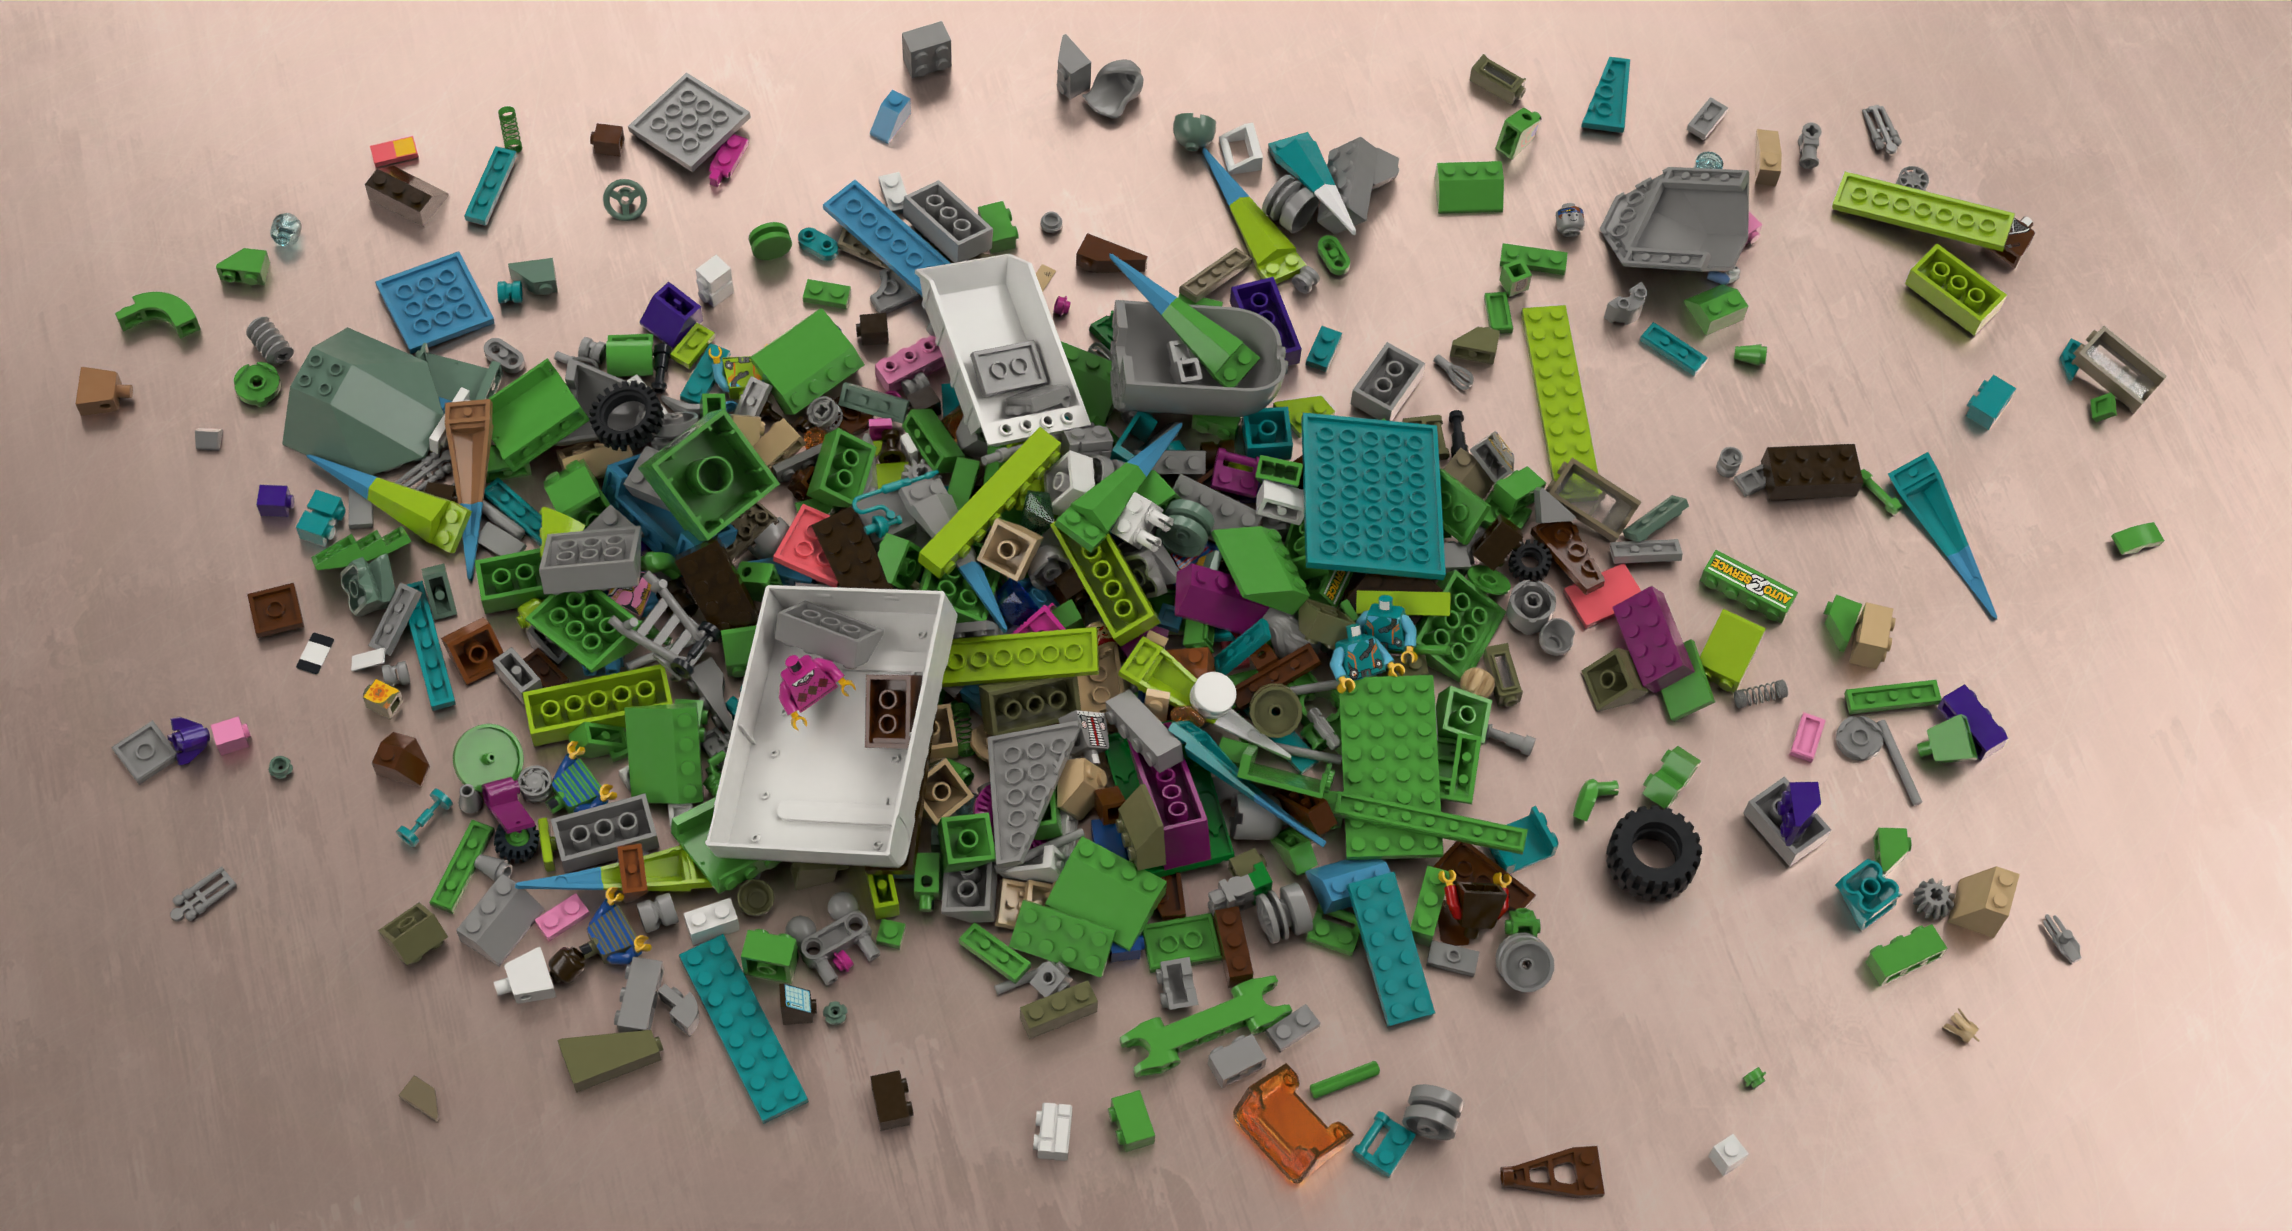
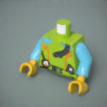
M718 346L719 355L717 357L711 355V349L709 348L708 355L714 362L712 363L715 382L724 392H729L730 399H739L740 401L751 376L764 382L749 358L750 356L724 357L720 361V356L722 355L721 348Z

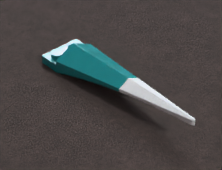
M1305 132L1268 143V150L1276 163L1304 184L1329 208L1352 235H1356V229L1318 144L1312 139L1310 134Z

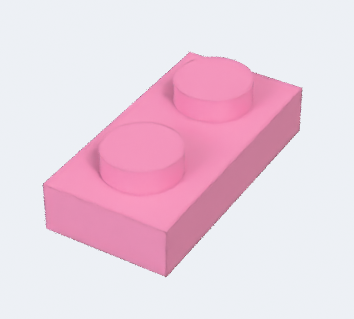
M575 893L536 918L535 923L547 940L551 941L588 917L590 912Z

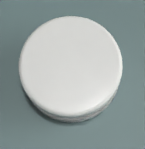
M1208 672L1201 675L1190 691V702L1193 709L1199 715L1209 719H1217L1226 715L1236 700L1235 685L1230 678L1219 672Z

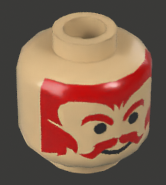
M1100 621L1089 624L1086 628L1096 627L1098 630V656L1100 658L1109 656L1117 642L1113 639L1106 624Z

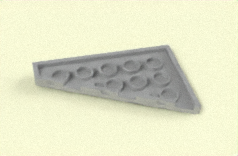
M1078 720L987 737L996 865L999 869L1023 865L1080 732L1081 726Z

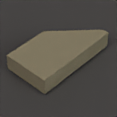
M414 1075L401 1091L399 1097L437 1122L439 1114L436 1091L432 1086Z

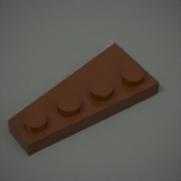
M1572 521L1540 523L1531 528L1530 534L1539 544H1545L1544 549L1548 548L1550 550L1549 554L1552 555L1553 560L1585 595L1604 586L1605 579L1594 558L1590 557L1588 547L1585 542H1582L1579 530L1576 525H1573Z

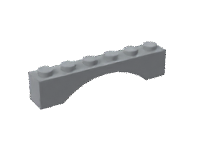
M710 657L693 667L694 673L686 683L692 693L697 692L700 697L699 700H704V710L711 712L713 715L711 719L718 729L722 728L725 732V738L729 741L734 721L724 702V674L713 658Z

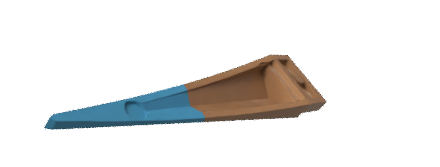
M491 399L445 403V428L458 504L472 511L462 535L467 578L470 581L473 580L474 560L476 559L494 426L492 424L493 402Z

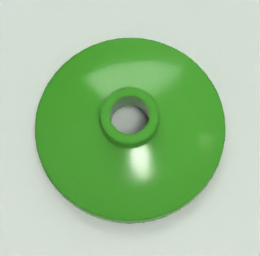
M1474 565L1467 571V577L1470 582L1485 594L1504 595L1510 591L1511 584L1509 580L1497 570L1493 571L1483 565Z

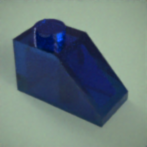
M1011 578L996 592L998 607L1011 625H1023L1024 622H1027L1028 618L1039 610L1038 606L1019 582Z

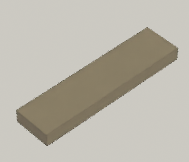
M1234 248L1179 287V293L1197 303L1251 265L1252 257Z

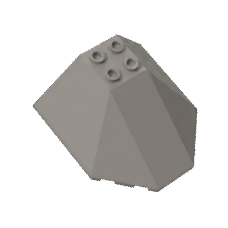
M1667 167L1662 170V175L1653 180L1650 177L1635 185V190L1626 195L1624 192L1617 195L1600 227L1602 234L1624 267L1687 271H1733L1748 239L1749 170Z

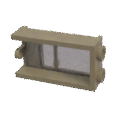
M2105 326L2098 332L2094 330L2087 337L2086 341L2089 343L2086 346L2081 344L2073 353L2076 357L2071 362L2072 365H2077L2107 391L2111 392L2118 400L2130 408L2129 411L2133 414L2167 377Z
M1573 457L1569 463L1564 461L1557 472L1560 474V477L1557 481L1552 479L1546 491L1576 516L1577 520L1598 532L1610 542H1616L1641 504V501Z

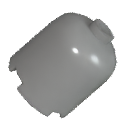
M1234 792L1231 807H1235V815L1230 817L1229 820L1230 836L1233 839L1270 840L1276 838L1282 826H1286L1287 823L1241 792ZM1267 795L1270 799H1272L1277 805H1279L1283 809L1282 804L1277 797Z

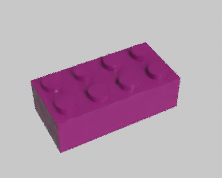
M1650 586L1612 607L1643 687L1657 693L1695 672L1664 593Z

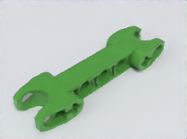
M1276 976L1254 978L1242 982L1231 989L1234 999L1164 1026L1161 1017H1155L1140 1023L1134 1029L1121 1036L1119 1042L1122 1048L1141 1046L1149 1052V1057L1133 1067L1135 1077L1161 1074L1181 1063L1178 1056L1181 1052L1248 1026L1250 1033L1253 1035L1263 1033L1292 1013L1290 1005L1270 1006L1263 1000L1262 996L1277 986L1278 980Z

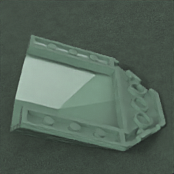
M348 327L317 344L310 350L290 386L282 444L304 455H314L370 475L382 471L388 472L402 467V464L415 460L416 462L424 459L430 449L429 438L444 415L427 361Z

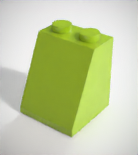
M1723 609L1700 655L1708 681L1719 685L1725 691H1737L1766 628Z

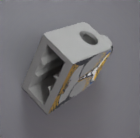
M1496 431L1470 448V452L1494 483L1514 471V454Z

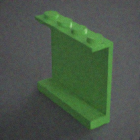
M548 358L489 398L493 402L492 424L494 426L492 440L500 451L501 457L513 472L589 421V417Z
M1249 743L1242 754L1237 775L1239 778L1321 799L1324 793H1329L1336 772L1331 770L1333 763L1327 764L1325 773L1322 774L1320 780L1255 763L1259 746L1253 743Z
M714 797L672 818L671 834L718 894L725 890L735 888L737 884L747 879L755 878L766 869H773L782 861L719 858L715 856L705 844L714 813L716 799Z

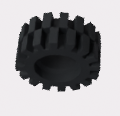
M1528 539L1525 544L1522 542L1518 549H1513L1508 566H1510L1509 571L1510 573L1513 572L1515 579L1519 576V582H1522L1524 579L1530 580V582L1531 580L1533 582H1538L1539 579L1541 581L1544 580L1545 576L1548 575L1552 562V555L1549 554L1550 550L1548 548L1544 549L1545 544L1541 543L1539 546L1537 545V540H1534L1532 544L1530 539ZM1525 556H1531L1538 560L1539 565L1534 568L1527 567L1522 563L1521 559Z

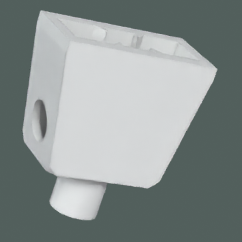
M537 947L506 963L504 967L508 977L494 982L498 996L513 992L515 1001L518 1004L556 997L541 947Z

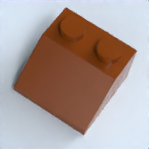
M484 617L441 638L453 664L466 685L494 672L493 660L504 653L490 623Z

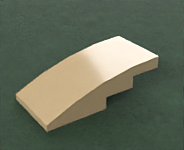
M1003 878L1000 881L995 926L1014 929L1023 900L1045 906L1056 881L1053 884L1028 880L1024 883Z

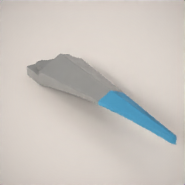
M940 478L901 487L898 492L907 511L932 538L958 512L952 495L948 494ZM972 545L969 554L962 559L960 557L956 561V568L975 591L1001 631L1006 633L1008 628L980 562L976 560L977 554Z

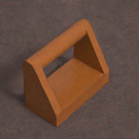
M642 843L617 847L624 903H631L648 893Z

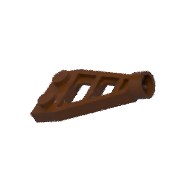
M1597 1146L1572 1147L1516 1166L1500 1168L1502 1187L1512 1186L1573 1198L1603 1197L1605 1194ZM1564 1163L1573 1164L1576 1182L1567 1184L1557 1181L1554 1168ZM1541 1167L1547 1169L1548 1182H1533L1530 1180L1529 1171L1531 1169Z

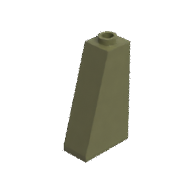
M651 1030L557 1040L576 1093L661 1061L660 1051L664 1050L659 1036L654 1038Z

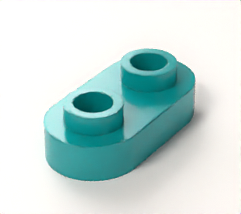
M808 227L802 229L798 234L799 246L824 261L833 260L838 256V243L822 232Z

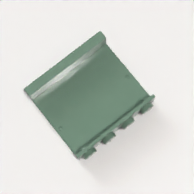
M423 343L421 350H418L415 354V357L427 361L438 396L453 401L461 387L470 391L471 401L489 399L496 393L503 377L500 362L492 361L489 368L429 353L427 343Z

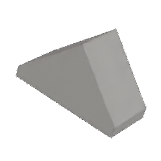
M1543 487L1535 488L1536 523L1573 521L1576 518Z
M532 625L526 630L531 647L534 650L539 648L554 664L558 665L568 655Z

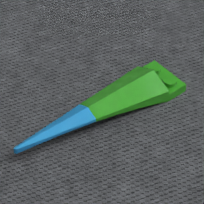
M1109 254L1110 259L1165 319L1196 358L1198 357V360L1209 374L1223 387L1235 388L1260 360V357L1249 349L1243 341L1115 255Z
M1182 423L1173 427L1071 503L1070 507L1056 519L1054 525L1092 553L1105 540L1133 493L1137 492L1181 429Z

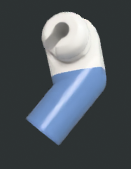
M1735 266L1733 271H1726L1724 273L1709 271L1707 279L1727 285L1739 279L1740 269Z

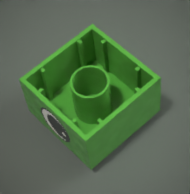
M725 409L709 412L638 467L682 528L692 533L699 541L710 540L780 485Z

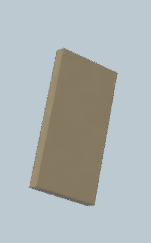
M759 502L755 503L730 523L738 530L734 543L726 548L733 563L748 550L747 548L750 545L753 546L755 544L754 540L772 522L775 525L779 523L777 517Z

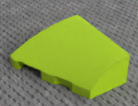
M543 506L539 511L540 515H542L540 557L542 558L547 534L583 531L586 525L563 513Z

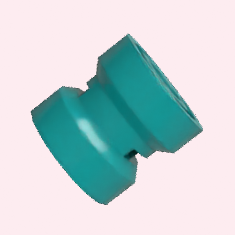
M498 281L497 295L499 304H504L508 301L522 303V282L513 281L512 283H507L505 281Z

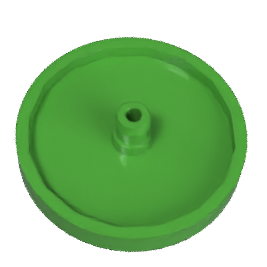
M481 724L470 728L463 733L454 747L453 767L457 777L464 785H472L478 793H482L481 786L484 783L512 777L514 781L517 780L523 768L524 755L519 740L511 731L500 725Z

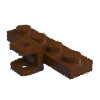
M1308 643L1280 660H1278L1268 644L1262 645L1250 655L1258 673L1235 686V703L1240 712L1249 707L1253 694L1261 686L1269 683L1288 685L1322 665L1311 644Z

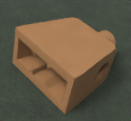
M81 367L75 403L81 416L117 411L120 398L133 397V386L122 385L117 372Z

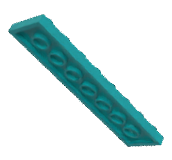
M724 934L679 954V958L762 1123L765 1124L808 1103V1098Z

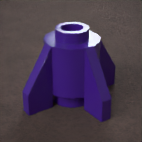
M183 717L171 718L172 730H177V732L167 735L168 740L173 743L176 751H182L176 753L178 765L188 764L207 747V742L210 741L209 730L204 728L202 724Z

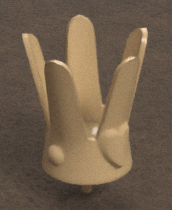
M1958 1008L1961 1015L1954 1013L1951 1016V1020L1960 1029L1951 1024H1945L1943 1028L1960 1036L1966 1043L1972 1037L1979 1042L1980 1040L1974 1036L1979 1028L1972 1021H1969L1960 1008Z

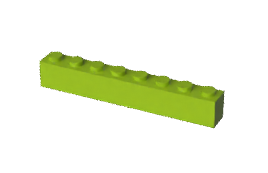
M1039 427L919 552L918 562L939 579L945 573L947 575L950 574L956 566V561L960 557L962 559L965 558L971 551V546L975 542L979 543L985 537L986 530L993 526L995 519H1001V514L1005 510H1011L1020 494L1025 495L1031 488V483L1035 479L1039 480L1044 475L1046 467L1050 463L1054 464L1060 458L1061 442Z

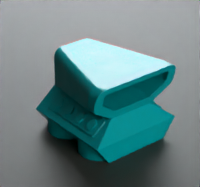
M1866 859L1835 884L1861 931L1892 910L1896 905L1897 899L1902 896L1898 884L1894 880L1888 879L1882 873L1881 865L1878 862L1871 861V859Z

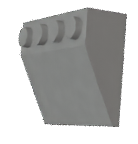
M641 526L547 534L539 568L544 594L559 595L564 592L575 591L582 593L587 590L599 589L604 591L610 588H632L638 586L641 575Z

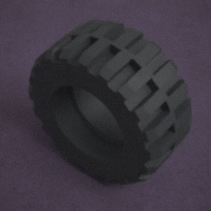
M1651 805L1650 809H1647L1646 806L1638 807L1636 813L1633 810L1626 813L1625 817L1618 821L1613 830L1606 851L1608 855L1606 860L1607 867L1612 868L1610 875L1613 880H1619L1618 886L1622 890L1625 888L1630 890L1629 895L1636 897L1637 894L1642 896V900L1649 901L1650 898H1655L1656 902L1663 901L1665 896L1668 899L1674 898L1678 892L1682 893L1687 889L1688 884L1692 882L1696 874L1702 854L1699 834L1697 832L1693 833L1694 826L1690 821L1687 823L1684 821L1685 816L1680 813L1677 815L1672 813L1673 809L1666 807L1665 810H1662L1657 805ZM1641 839L1659 840L1671 849L1675 857V863L1666 868L1649 867L1636 857L1632 845Z

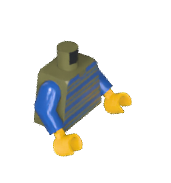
M610 887L606 891L607 899L603 901L589 922L587 933L591 941L579 946L580 952L585 959L599 954L604 964L628 965L632 962L633 957L640 956L642 951L648 952L652 949L650 944H644L649 937L643 935L636 936L620 906H615V902L624 900V895L621 893L615 897L618 887Z

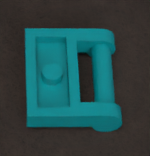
M1378 1111L1374 1117V1123L1361 1143L1354 1147L1352 1153L1358 1159L1390 1178L1414 1141L1416 1134L1390 1119L1387 1114ZM1382 1127H1385L1389 1130L1373 1155L1368 1153L1367 1150Z

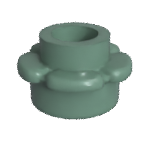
M284 756L274 757L270 761L268 769L270 775L275 776L277 779L285 778L293 770V766L290 764L291 761Z
M838 1001L830 1002L829 1006H826L823 1010L826 1022L832 1025L843 1023L848 1013L846 1006L841 1005Z

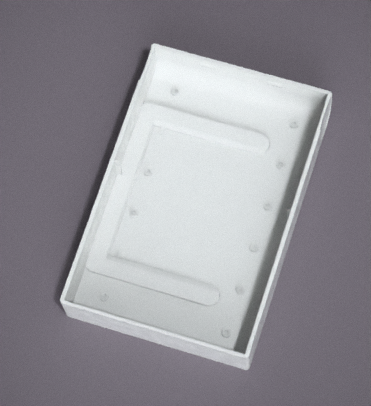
M766 586L714 803L712 822L707 840L705 841V844L715 856L719 858L899 868L904 864L910 847L915 823L916 805L919 799L921 781L924 776V767L933 732L939 695L942 689V680L948 664L958 616L943 591ZM808 601L883 629V636L867 663L856 669H847L843 667V664L833 662L845 675L843 678L851 680L855 684L856 690L851 685H846L844 690L849 696H845L841 691V685L837 682L838 687L802 713L799 710L797 711L798 715L807 720V727L803 724L802 719H798L796 721L798 730L794 729L791 726V715H787L779 700L780 684L783 681L780 674L787 668L785 661L792 655L798 656L799 659L804 655H810L813 659H823V657L805 653L803 649L786 646L784 642L776 640L775 632L778 612L800 602ZM866 675H922V686L912 732L909 734L911 738L908 749L865 748Z

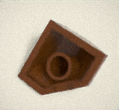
M392 732L381 741L372 761L377 776L420 788L430 769V765L416 738Z

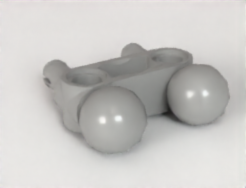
M847 892L836 893L830 898L828 912L836 920L830 925L816 932L815 923L810 918L800 915L793 917L785 929V934L791 935L796 939L797 948L803 962L809 968L817 970L826 986L838 980V976L828 962L829 959L834 957V952L838 953L842 949L845 951L858 944L869 962L880 956V951L870 937L872 929L868 925L866 916L858 910L859 904L857 899ZM853 923H858L862 928L858 931H853L849 926ZM811 947H816L820 952L816 955H810L807 950Z

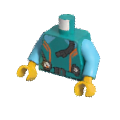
M1380 596L1379 604H1372L1370 609L1364 611L1355 623L1360 624L1361 634L1374 636L1386 649L1404 651L1401 655V661L1404 664L1407 663L1408 654H1411L1412 663H1415L1418 656L1413 649L1416 648L1417 628L1410 617L1406 615L1405 609L1402 606H1393L1392 596Z
M1360 624L1346 626L1348 638L1336 642L1330 661V667L1337 682H1340L1337 686L1339 693H1344L1346 687L1349 693L1355 689V680L1386 672V668L1390 669L1388 676L1397 677L1394 670L1398 671L1401 676L1405 673L1404 666L1399 663L1394 664L1395 660L1378 639L1371 635L1361 634Z

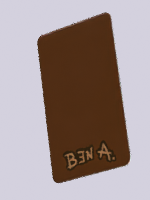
M1443 900L1438 917L1440 941L1454 946L1469 945V938L1464 936L1465 928L1461 927L1458 921L1452 917L1446 900Z

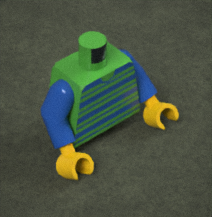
M571 741L568 744L567 751L569 754H566L551 783L555 796L546 801L545 804L552 814L562 808H565L571 814L607 804L608 799L615 800L617 798L616 792L609 793L613 785L604 784L601 787L580 758L577 760L576 756H581L585 753V748L581 746L577 751L575 750L578 741Z

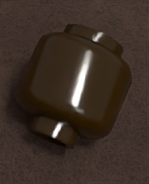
M573 946L570 948L562 947L549 960L551 970L549 974L558 983L561 981L571 983L585 970L584 961L586 959L577 948Z

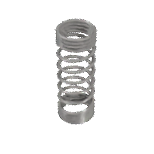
M1782 679L1771 684L1766 683L1765 686L1762 684L1759 687L1754 686L1753 689L1749 687L1747 690H1737L1734 692L1735 704L1739 709L1746 707L1747 702L1750 706L1752 705V700L1748 693L1749 689L1752 690L1753 701L1757 704L1758 699L1754 691L1755 688L1758 689L1760 702L1763 703L1764 698L1760 690L1761 686L1764 687L1765 698L1769 702L1770 696L1766 688L1767 685L1770 686L1771 697L1775 700L1776 695L1772 687L1773 683H1775L1777 696L1780 699L1788 696L1787 684Z

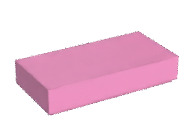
M1803 712L1789 755L1812 763L1826 720Z

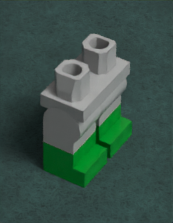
M1263 862L1254 864L1252 873L1242 877H1232L1228 882L1226 879L1219 881L1218 889L1208 893L1210 900L1208 908L1213 917L1215 910L1239 906L1241 912L1256 905L1257 895L1264 893L1267 896L1268 891L1272 890L1273 881Z

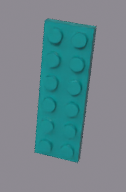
M1395 872L1347 884L1387 1027L1435 1014Z

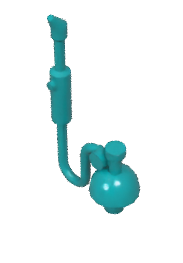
M930 471L912 479L907 477L882 485L881 489L855 497L852 501V508L858 514H867L880 509L886 512V518L879 515L872 516V524L864 526L866 534L875 533L878 538H881L888 533L889 526L894 524L900 525L903 522L900 515L895 516V512L889 510L884 505L860 510L856 505L859 500L880 493L888 494L900 490L901 487L909 486L911 483L933 478L939 471Z

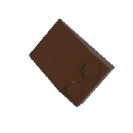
M866 675L865 748L908 749L911 738L909 734L912 732L922 686V675Z

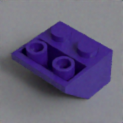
M667 282L653 295L640 320V325L673 349L681 342L696 322L699 324L703 322L702 308L673 284Z
M1789 782L1786 791H1783L1782 799L1778 801L1777 810L1778 815H1782L1783 823H1781L1780 832L1781 837H1785L1786 846H1791L1812 823L1821 805L1818 782Z

